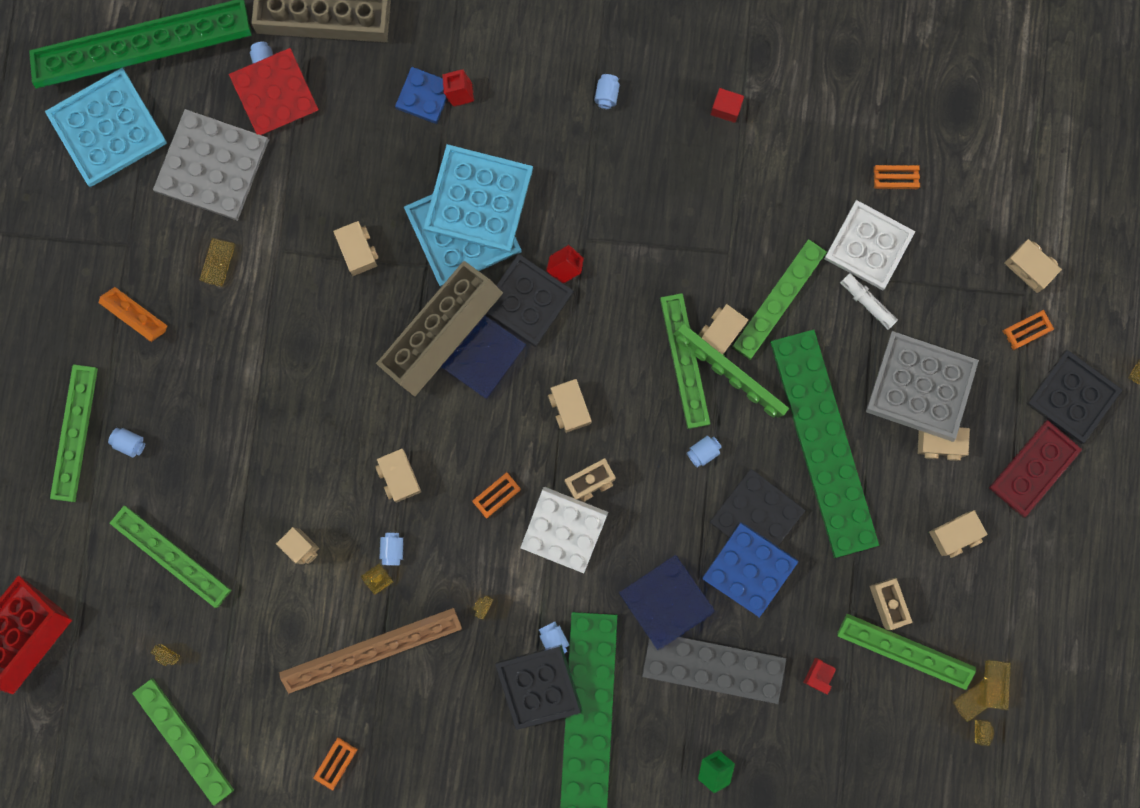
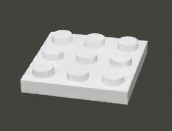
M856 200L824 259L884 290L915 231Z
M544 487L521 549L584 573L608 512Z

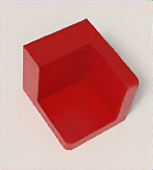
M463 69L442 74L444 94L452 106L474 102L472 82Z
M719 88L710 115L735 123L744 96Z
M568 245L549 257L547 272L561 283H565L581 274L584 258Z
M815 658L803 683L828 695L832 687L829 683L836 669Z

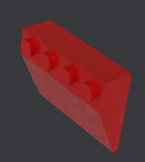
M19 575L0 598V690L12 695L72 621L58 605Z

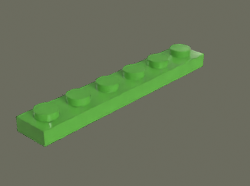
M808 239L732 346L733 349L751 360L826 254L824 249Z
M683 293L661 297L660 302L687 429L710 425L697 359L694 355L695 351L688 346H682L677 342V337L673 335L682 324L690 328Z
M685 324L680 325L673 333L677 337L678 343L684 347H690L695 351L694 355L698 359L706 360L712 365L713 371L730 379L729 383L733 387L741 388L745 391L748 399L765 407L764 411L768 415L778 418L784 416L789 408Z
M72 366L50 499L76 502L98 371L95 367Z
M124 505L109 523L214 608H218L232 591L129 507Z
M846 614L838 630V637L965 690L976 673V667L849 614Z
M150 679L132 693L213 806L234 791L154 679Z

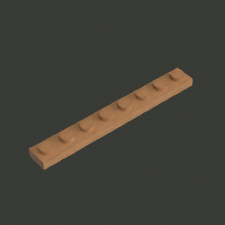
M452 608L279 672L280 679L289 694L462 629L455 609Z

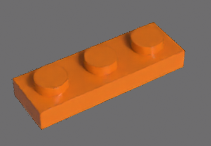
M116 287L100 296L99 304L149 341H154L166 332V324Z

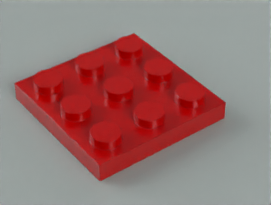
M291 48L229 74L257 135L265 134L318 111Z

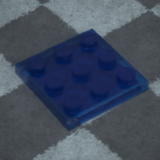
M484 315L442 364L441 368L487 400L523 351L526 344Z
M676 555L619 592L657 651L715 613V610Z

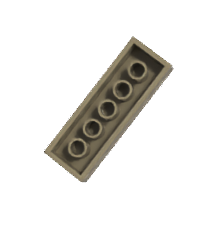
M254 0L252 26L257 34L387 42L391 0Z
M463 261L376 364L415 397L500 298L503 292L490 279L466 261Z

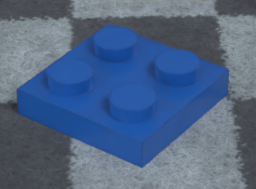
M411 67L395 105L396 109L437 124L447 100L444 94L443 78Z

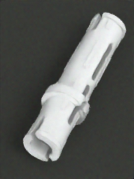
M851 273L840 282L854 296L853 299L863 304L887 330L898 321L868 291L869 288L859 283Z

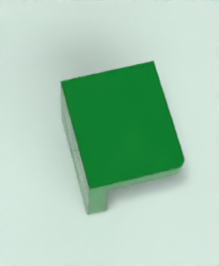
M718 750L702 759L698 779L709 790L716 793L730 785L735 763Z

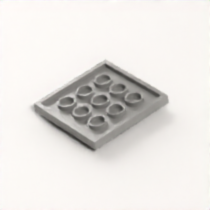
M185 109L153 191L238 221L269 139Z
M892 331L866 412L954 442L979 360Z

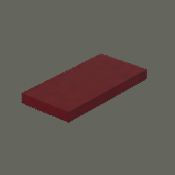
M1046 420L991 484L989 489L1025 518L1079 455L1082 449L1051 422Z

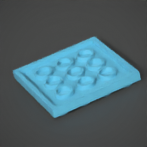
M123 68L45 111L89 187L94 186L167 144V141Z
M447 144L424 224V231L511 253L533 166Z
M433 194L404 206L440 288L463 261H466L476 270L480 271L522 252L516 237L514 238L511 253L424 231L423 228Z

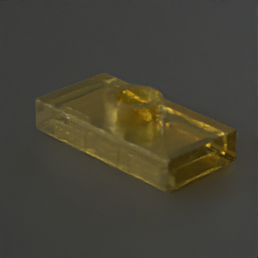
M212 238L199 279L201 282L223 287L235 248L234 243Z
M985 661L983 707L1008 710L1011 663Z
M988 676L952 703L963 719L968 722L1005 695L993 678Z

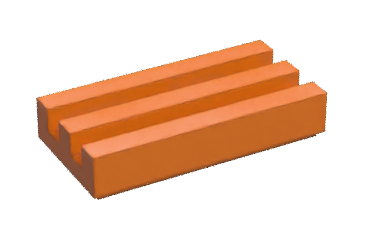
M875 165L874 189H919L920 167L912 165ZM879 172H913V174H879ZM879 179L913 180V183L879 182Z
M1042 310L1003 330V333L1007 335L1008 342H1011V347L1015 350L1054 330L1045 311ZM1040 316L1042 317V321L1020 331L1015 335L1012 334L1011 331L1033 321L1034 319ZM1044 324L1047 326L1046 329L1017 343V338Z
M506 472L472 502L487 519L520 492L521 488ZM506 479L509 481L508 484L481 505L479 503ZM513 486L515 488L488 512L485 510L486 507Z
M338 737L313 779L334 790L358 749ZM341 745L343 748L323 779L320 777L338 746ZM347 750L351 751L333 782H328Z

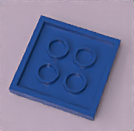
M740 522L702 579L760 618L797 565L798 560Z

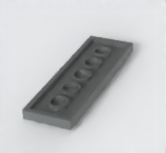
M650 631L642 677L778 704L786 658Z

